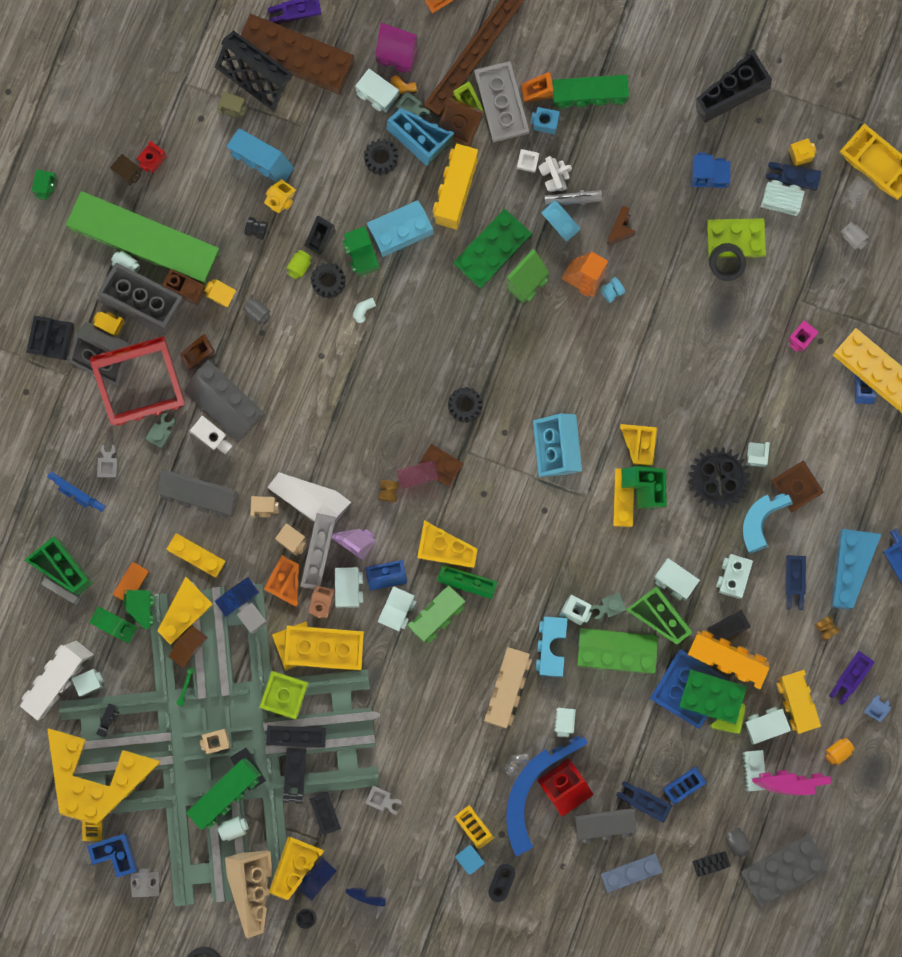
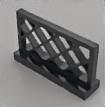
M232 31L222 40L221 44L223 47L215 68L274 111L293 74L237 32ZM228 49L231 52H233L235 56H230ZM232 60H237L240 68H235ZM227 61L230 69L224 67L222 62ZM243 61L249 64L250 67H245ZM247 71H252L254 79L249 78ZM237 72H242L244 80L238 77ZM258 72L264 75L265 78H260ZM262 82L267 83L269 90H264ZM252 83L257 84L259 91L253 88ZM273 83L276 84L279 87V89H274ZM266 94L272 95L273 102L268 99Z

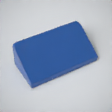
M403 560L365 567L370 590L407 583Z

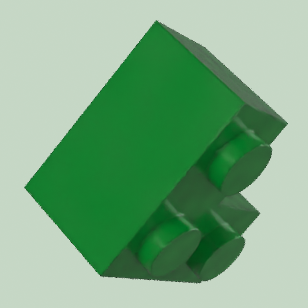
M364 226L345 233V240L342 243L346 255H350L352 258L350 266L353 273L357 272L358 277L380 270L366 227Z
M641 466L621 469L622 488L637 489V508L653 510L667 507L666 469Z

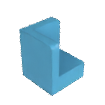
M471 844L455 856L469 875L485 864Z

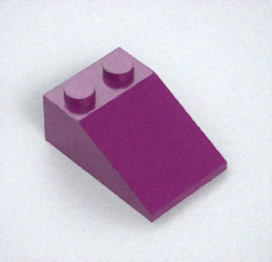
M381 22L375 53L376 61L385 67L389 65L395 67L399 72L406 73L407 71L411 73L419 53L417 35Z

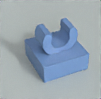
M878 695L867 705L864 713L881 722L889 713L891 707H889V701L881 702Z

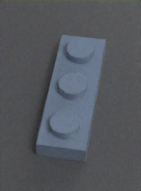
M655 853L600 875L608 893L662 873V869Z

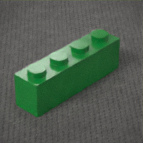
M628 75L552 80L553 107H558L559 109H565L574 105L582 108L587 107L588 104H595V106H605L606 103L623 105L629 100Z
M247 758L242 759L193 805L186 814L201 830L205 828L211 829L218 822L216 818L220 814L222 816L226 815L232 809L230 805L234 801L238 803L245 797L246 794L244 792L248 788L253 789L260 782L258 778L262 774Z

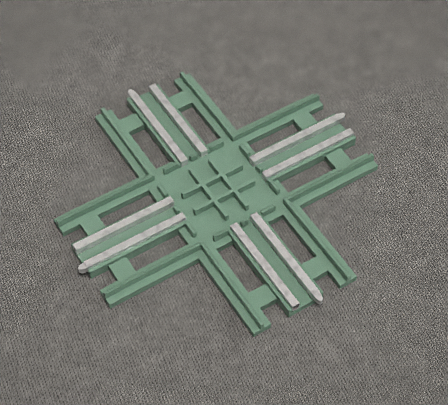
M244 585L245 604L253 603L267 620L264 585ZM225 587L200 590L213 605L192 625L207 636L208 639L192 658V667L195 670L193 673L194 687L187 688L183 699L185 702L183 706L176 704V701L180 699L183 689H176L174 660L169 657L173 646L157 631L169 609L167 593L155 594L153 606H150V613L153 614V625L150 626L156 691L60 701L61 709H59V712L61 713V720L81 719L82 738L86 740L74 774L75 777H85L86 780L107 786L106 775L115 773L122 750L160 761V765L154 770L163 769L164 789L131 792L109 814L166 808L175 906L195 904L193 884L211 883L213 902L234 900L227 879L225 858L249 852L248 834L246 830V835L230 841H223L220 837L218 826L222 825V822L237 816L246 819L244 800L263 798L267 847L271 853L272 876L270 877L272 884L287 841L283 803L285 776H281L279 758L286 756L287 748L307 749L306 754L337 751L339 770L305 774L304 794L373 787V785L380 786L378 766L358 768L357 749L376 747L373 719L380 717L378 712H372V708L353 710L351 691L370 689L368 669L293 677L309 683L305 696L331 693L333 712L298 715L297 720L289 717L276 718L275 713L259 708L271 674L267 623L254 634L248 630L252 681L234 683L229 626L244 625L237 616L239 613L238 609L243 605L227 606ZM109 703L119 707V715L158 711L159 730L106 735V737L96 734L101 725V717H103ZM267 725L326 728L325 748L266 745ZM227 729L231 749L212 754H206V751H202L200 740L203 739V734ZM218 739L212 740L213 746H217L219 744ZM247 747L264 775L266 782L251 791L247 789L244 792L246 794L244 798L238 803L234 801L230 805L232 809L224 816L220 814L216 818L218 822L211 829L207 828L210 863L192 865L186 806L195 805L234 767L230 757ZM290 788L291 794H297L298 788Z

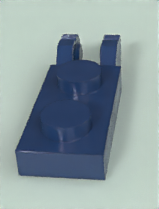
M769 162V168L780 170L782 174L780 176L774 173H767L766 179L780 181L784 185H796L805 189L818 190L821 171Z
M786 555L785 594H787V610L792 608V595H799L798 609L804 610L806 556Z
M625 781L622 782L621 785L624 788L630 789L635 793L632 799L622 792H617V797L662 823L665 822L673 805L639 787L636 788Z

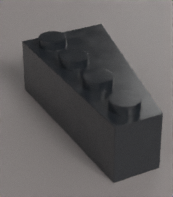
M754 49L743 60L741 59L736 63V66L729 72H726L719 81L712 84L696 98V109L705 123L771 89L772 78Z

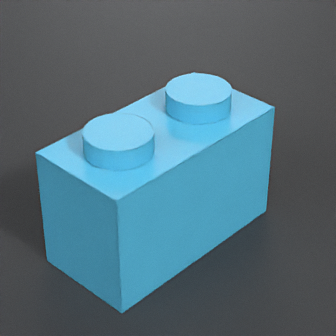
M556 199L541 211L542 215L566 242L581 229Z

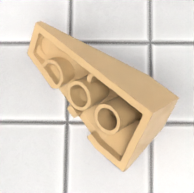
M270 851L239 853L225 858L227 879L246 938L264 932L267 911L265 900L270 890L267 889L268 878L272 876Z

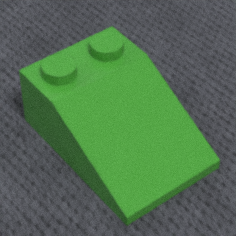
M534 249L507 276V290L523 304L527 300L530 302L537 294L535 291L539 287L543 288L549 281V271Z

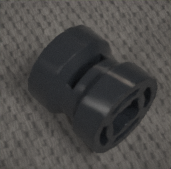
M249 217L244 235L252 236L254 234L257 239L263 240L267 232L268 222L263 220L257 222L255 218Z
M309 908L300 910L296 916L297 925L303 929L312 927L317 920L316 913Z

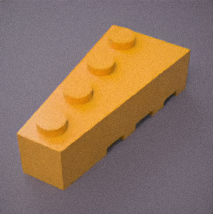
M702 630V633L697 631L688 655L711 666L716 664L717 668L725 673L731 674L734 672L739 680L744 682L753 681L755 682L754 687L761 689L770 669L766 657L756 654V656L748 653V649L741 646L735 648L726 639L712 638L713 634L708 631Z

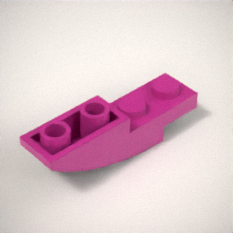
M780 770L776 771V775L772 776L771 772L759 773V777L752 778V782L763 789L778 794L812 795L816 794L815 786L831 784V776L814 773L811 774V778H806V775L796 776V773Z

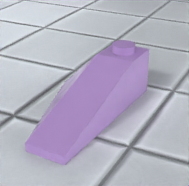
M354 529L332 533L331 537L361 560L366 557L376 543L375 539H373L375 535L367 529L364 531Z

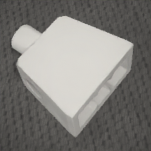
M203 416L200 417L190 430L192 435L213 451L218 448L226 455L232 447L224 439L226 434ZM210 434L217 436L215 442L209 439Z

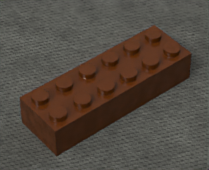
M251 13L241 33L243 38L291 72L294 77L338 95H341L355 63L353 54Z

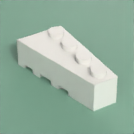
M77 640L64 646L61 645L56 650L55 654L57 656L53 661L50 660L45 665L44 670L46 671L42 676L39 675L34 680L32 690H28L23 695V702L20 707L36 720L46 716L60 698L58 693H63L70 686V678H74L84 668L81 666L82 663L94 656L92 652Z

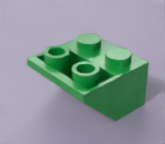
M124 590V611L142 629H149L150 625H153V614L150 613V606H153L154 595L150 594V590Z

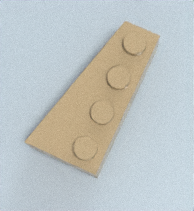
M507 647L484 719L485 723L507 729V725L512 726L515 715L511 713L513 707L517 708L520 696H517L519 688L523 689L526 678L523 677L525 670L529 671L532 659H529L530 654Z

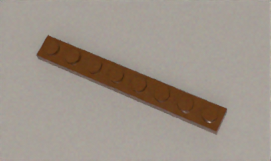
M500 0L424 103L426 109L440 117L448 98H453V91L465 83L525 0Z

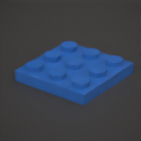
M679 649L649 699L700 730L708 716L679 708L690 670L730 681V679Z

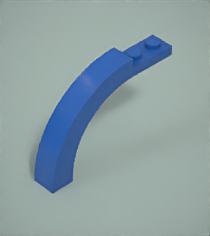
M579 735L569 740L570 745L565 748L560 745L551 750L553 753L551 756L547 749L536 755L518 775L509 795L506 813L508 836L516 857L533 848L524 821L525 802L531 785L548 766L588 744L585 737L581 739Z

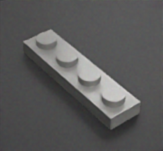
M316 513L300 587L315 589L316 586L321 585L336 518L334 516Z

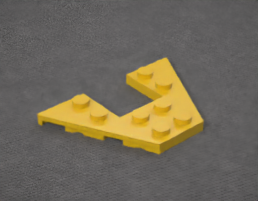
M48 728L60 815L99 825L140 782L146 779V776L160 765L158 760L122 750L110 787L75 777L74 774L86 740Z

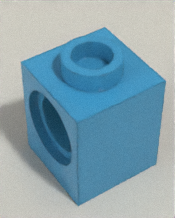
M537 107V112H533L531 124H534L533 130L555 135L560 111ZM546 117L550 121L547 124H543L540 122V119Z

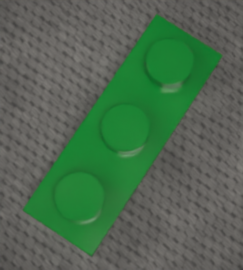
M444 564L437 579L439 583L489 599L493 598L498 583L497 581Z

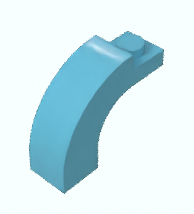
M784 493L777 495L773 501L766 495L756 501L749 509L744 520L743 536L750 554L769 547L763 533L764 522L772 512L793 504L789 494L786 496Z

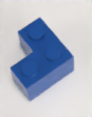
M704 152L694 155L691 163V187L728 188L730 185L731 161H726L724 158H716L713 161V155Z
M128 833L87 846L92 865L112 860L117 878L139 871Z

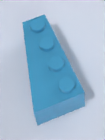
M848 529L839 531L831 608L853 609L881 534Z

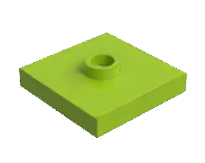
M271 671L259 708L297 720L309 683Z

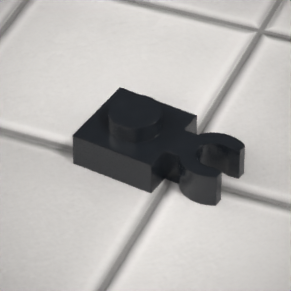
M108 704L101 720V725L97 730V735L106 737L110 725L118 719L120 713L118 706Z

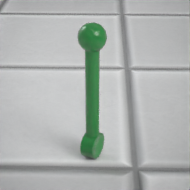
M193 667L187 669L188 674L180 699L176 701L178 706H183L185 703L183 699L191 674L195 671Z

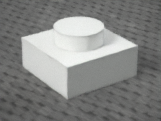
M521 149L517 169L535 173L539 153Z

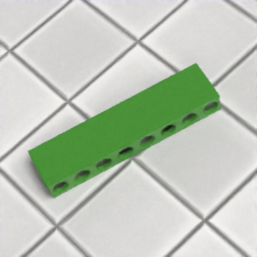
M83 191L80 192L66 223V226L76 233L117 250H123L129 255L169 271L172 269L203 285H206L216 258L220 254L218 247Z

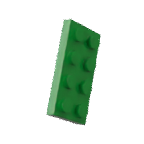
M504 208L460 254L453 264L481 289L532 236V233Z

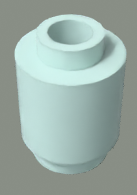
M123 250L121 252L117 251L111 259L113 267L115 263H118L136 273L140 269L138 261Z
M240 816L222 822V825L218 826V831L223 841H230L246 835V830L249 829L246 819H242Z

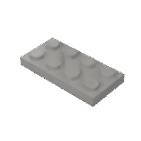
M511 61L474 70L493 143L529 134Z

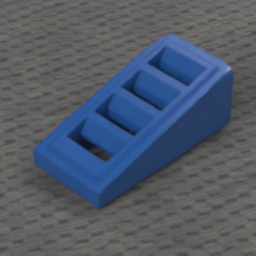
M855 375V403L874 404L876 391Z
M694 766L664 787L663 790L675 805L705 785L707 780L698 767ZM694 773V775H695L696 778L698 779L699 783H696V782H695V780L692 778L691 774ZM687 778L693 787L690 788L684 779ZM678 783L682 784L686 792L683 793V791L678 786ZM672 787L676 789V791L680 795L679 797H676V795L673 793V791L671 790Z

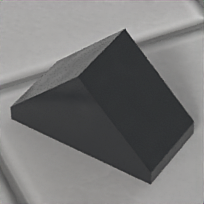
M318 215L304 246L321 255L336 232L334 224Z

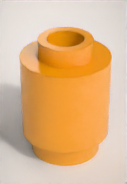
M847 738L839 739L825 750V758L831 765L835 764L838 766L852 755L855 748Z

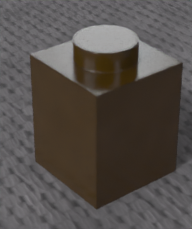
M123 154L110 167L111 171L129 186L132 183H136L141 177L142 171L140 167Z

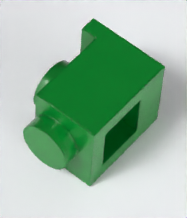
M36 169L32 193L37 199L47 200V198H50V194L54 192L55 182L53 181H57L58 177L53 172Z

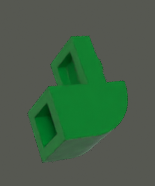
M99 606L89 621L93 626L128 644L138 628L134 624Z

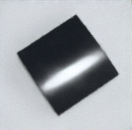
M34 316L26 353L67 360L74 323Z

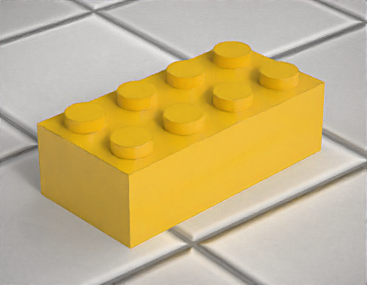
M457 143L455 149L451 148L449 154L450 166L445 167L443 174L444 185L440 184L438 191L439 202H435L432 211L437 225L455 230L458 229L478 163V149Z

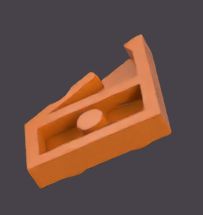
M281 555L264 590L296 607L298 605L299 564Z

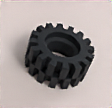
M377 139L376 142L373 140L371 145L368 144L367 149L364 151V160L368 170L372 171L375 175L379 173V176H382L383 173L387 175L389 171H394L398 161L395 145L393 146L392 142H387L386 139H383V141ZM378 151H385L389 156L388 160L383 164H379L374 160V155Z
M328 262V264L321 263L322 265H318L316 270L312 272L311 284L317 295H321L325 299L326 297L332 299L333 296L337 297L339 293L343 292L346 282L345 275L337 264L334 263L333 265L331 262ZM325 274H332L336 278V282L332 287L322 285L321 278Z
M460 387L458 390H454L448 401L449 413L455 420L461 423L474 421L482 411V399L475 389H469L468 387ZM460 399H470L473 403L472 409L468 412L459 410L458 402Z
M726 851L692 861L697 877L731 866Z

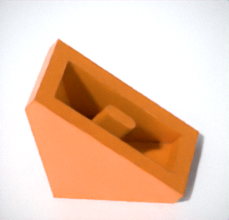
M549 72L521 84L524 102L553 99L552 79Z

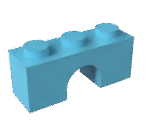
M544 617V621L539 623V632L542 633V640H538L537 652H541V658L536 661V671H539V676L563 677L564 657L553 655L550 651V643L555 639H566L567 618Z

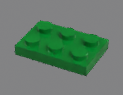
M690 670L679 708L736 725L747 687Z

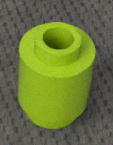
M299 250L298 253L294 254L286 267L287 274L296 280L297 278H303L311 264L310 260L312 257L306 252Z

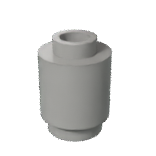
M853 222L849 223L841 231L844 235L843 238L854 250L858 248L862 250L869 243L867 241L869 236Z

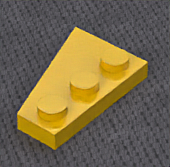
M424 520L418 559L469 568L475 567L477 548Z
M185 577L157 631L172 645L213 603Z
M288 837L269 894L289 900L301 884L303 877L312 869L314 862L323 854L324 850Z

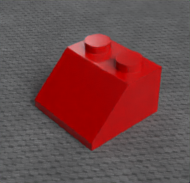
M569 758L537 780L561 817L594 795Z

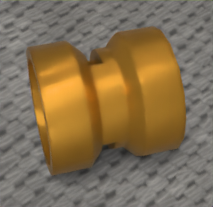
M380 480L381 492L378 494V500L397 502L396 490L399 488V483Z
M831 614L814 624L816 629L821 631V637L824 641L841 631L833 623L834 619Z

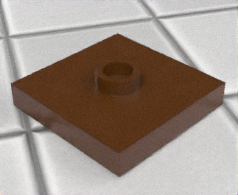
M449 97L438 127L448 132H454L453 140L470 147L484 112Z
M804 460L771 480L779 495L784 493L785 496L789 494L793 504L787 506L791 513L824 493Z

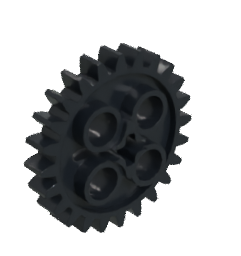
M715 447L713 453L707 449V455L705 456L703 453H700L701 460L695 458L694 462L697 465L690 466L694 470V472L688 473V476L693 477V479L688 480V483L694 485L690 488V491L696 490L693 497L700 496L699 503H702L704 500L707 501L706 507L712 503L714 509L720 505L723 510L725 504L731 508L732 501L738 504L739 500L737 497L743 499L745 496L742 491L747 492L749 490L744 486L751 482L746 480V477L751 475L750 473H745L748 466H742L745 459L738 460L739 453L733 456L732 449L728 453H725L724 447L721 449V452H718L717 447ZM715 462H719V475L724 478L721 481L723 495L719 494V481L714 479L718 474ZM729 463L732 466V471L725 472L722 465ZM706 465L711 466L713 473L710 475L706 474L703 467ZM725 483H733L735 486L734 491H728L725 488ZM706 485H714L716 492L708 493Z

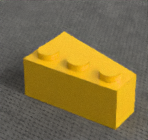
M805 670L778 678V683H776L779 694H783L785 699L782 702L786 713L789 712L791 720H789L791 730L795 731L796 734L821 727L815 704L810 696V687L807 686L804 678L806 675Z

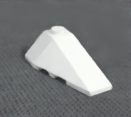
M278 473L267 487L313 522H315L316 513L336 517L335 525L351 504L348 499L335 490L283 473Z

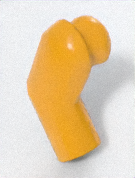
M397 75L391 77L390 84L397 88L400 94L417 91L416 82L406 84Z

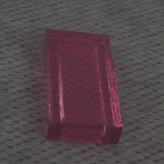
M434 460L397 470L402 489L439 479Z

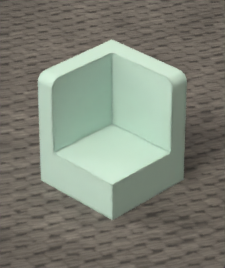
M750 442L748 444L746 465L765 468L768 463L770 442H765V444Z

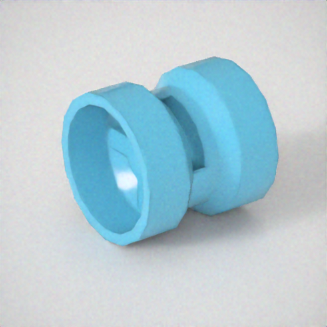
M616 277L612 278L607 285L604 284L599 287L600 292L609 303L614 301L616 296H621L625 293L624 287Z

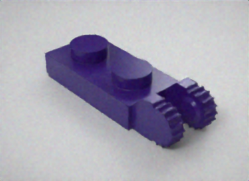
M291 0L282 2L279 5L270 6L267 9L270 14L283 11L284 15L270 19L271 22L276 24L322 15L319 0Z
M857 651L837 680V684L830 692L829 697H835L840 687H843L847 690L839 700V704L843 705L848 697L857 689L875 662L862 652Z

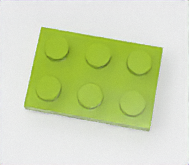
M764 218L707 220L708 258L715 247L724 243L737 245L742 250L745 258L766 256ZM730 251L723 252L718 256V258H738L735 253Z

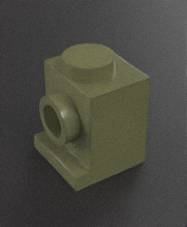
M223 91L217 106L219 114L222 115L225 112L227 116L232 118L245 116L248 108L244 98Z

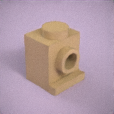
M251 496L250 515L252 518H256V514H259V517L270 518L271 515L279 514V502H276L275 497Z
M227 729L203 734V739L200 740L202 751H206V754L231 749ZM213 739H218L219 744L217 746L212 745Z

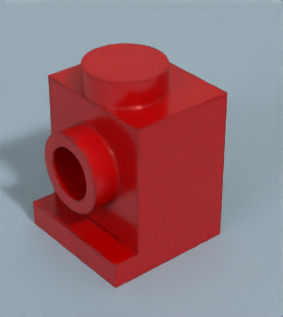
M150 140L147 147L137 158L138 166L143 171L147 172L149 170L154 174L167 158L165 151ZM150 154L153 155L151 160L147 159Z

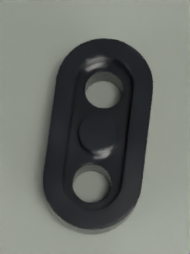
M501 864L497 868L488 890L491 900L502 902L506 899L515 878V870L511 865ZM503 870L509 871L508 877L502 876ZM496 888H500L502 890V894L497 896L495 895L494 890Z

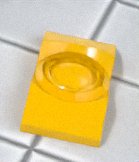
M864 123L840 150V153L855 169L869 177L879 189L898 200L902 196V154Z

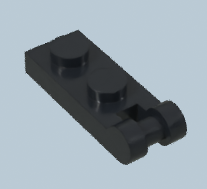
M287 748L283 803L292 801L297 802V804H303L307 749ZM290 788H298L297 794H291Z

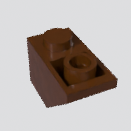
M172 269L169 270L162 284L163 287L183 296L184 300L196 306H199L206 293L204 291L205 285Z

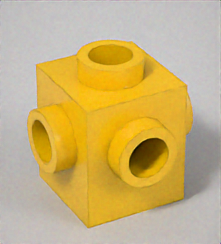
M281 179L269 187L264 203L277 213L282 212L284 209L288 210L293 204L292 198L296 189Z

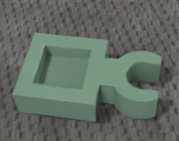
M408 92L403 95L395 106L398 110L402 108L419 117L421 114L430 116V112L427 109L419 108L422 102Z
M166 413L161 416V424L154 423L145 438L163 449L172 434L168 430L169 427L174 426L176 423L175 418H172L169 423L165 422Z
M619 592L601 599L602 606L593 605L590 610L598 609L600 612L598 616L594 617V620H599L605 613L610 618L626 611Z

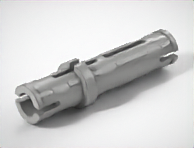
M580 190L578 193L544 195L545 207L555 199L561 206L602 202L601 190L588 192Z

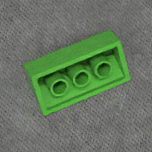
M580 628L577 667L655 674L657 659L656 635Z

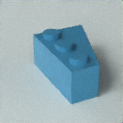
M402 108L388 119L386 130L426 166L453 142L455 134L452 131L448 132L439 128L437 124L424 121L421 117Z
M240 128L226 146L231 151L230 155L238 161L241 159L248 167L255 168L262 175L276 183L281 179L286 181L294 170L292 164L281 151Z

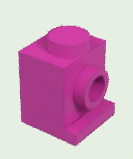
M804 320L789 337V346L796 352L799 350L803 352L819 332ZM802 336L804 338V342L799 341L798 337Z

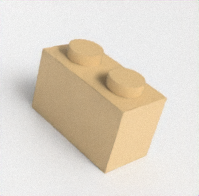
M287 523L275 538L280 545L295 556L299 553L302 555L308 547L306 537Z

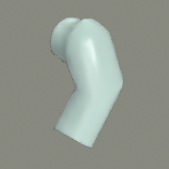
M373 298L357 304L353 313V318L356 319L357 323L364 322L366 310L376 306Z

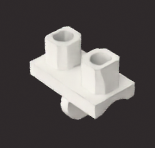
M551 156L545 158L546 162L539 166V170L542 176L551 173L553 179L545 182L547 190L549 192L567 190L564 179L570 178L568 172L572 170L571 165L565 166L564 161L557 163L556 158Z

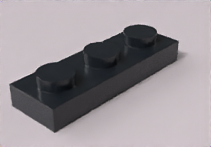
M267 725L266 745L325 748L326 728Z

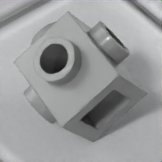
M150 868L139 869V873H131L132 897L159 896V872H151Z

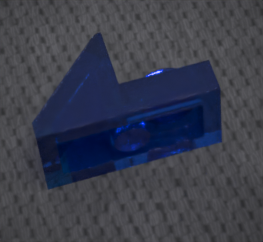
M322 858L303 879L298 889L312 901L337 870Z

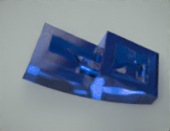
M247 577L216 599L215 603L226 617L260 592L250 578Z

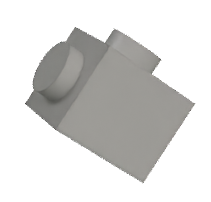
M246 603L238 609L239 613L237 616L252 634L268 623L253 603Z

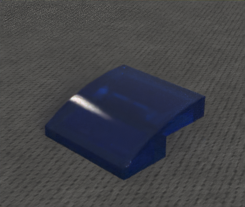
M368 888L346 889V894L363 903L383 907L387 905V897L368 896Z

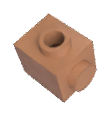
M316 586L312 595L309 613L317 618H327L331 611L335 590Z

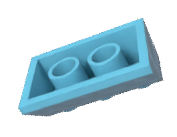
M418 200L367 223L382 257L433 235L431 223Z
M560 413L533 420L539 477L581 472L582 464L576 414Z

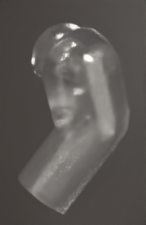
M528 753L514 755L509 758L505 765V771L508 776L512 777L517 774L516 770L519 764L530 762Z

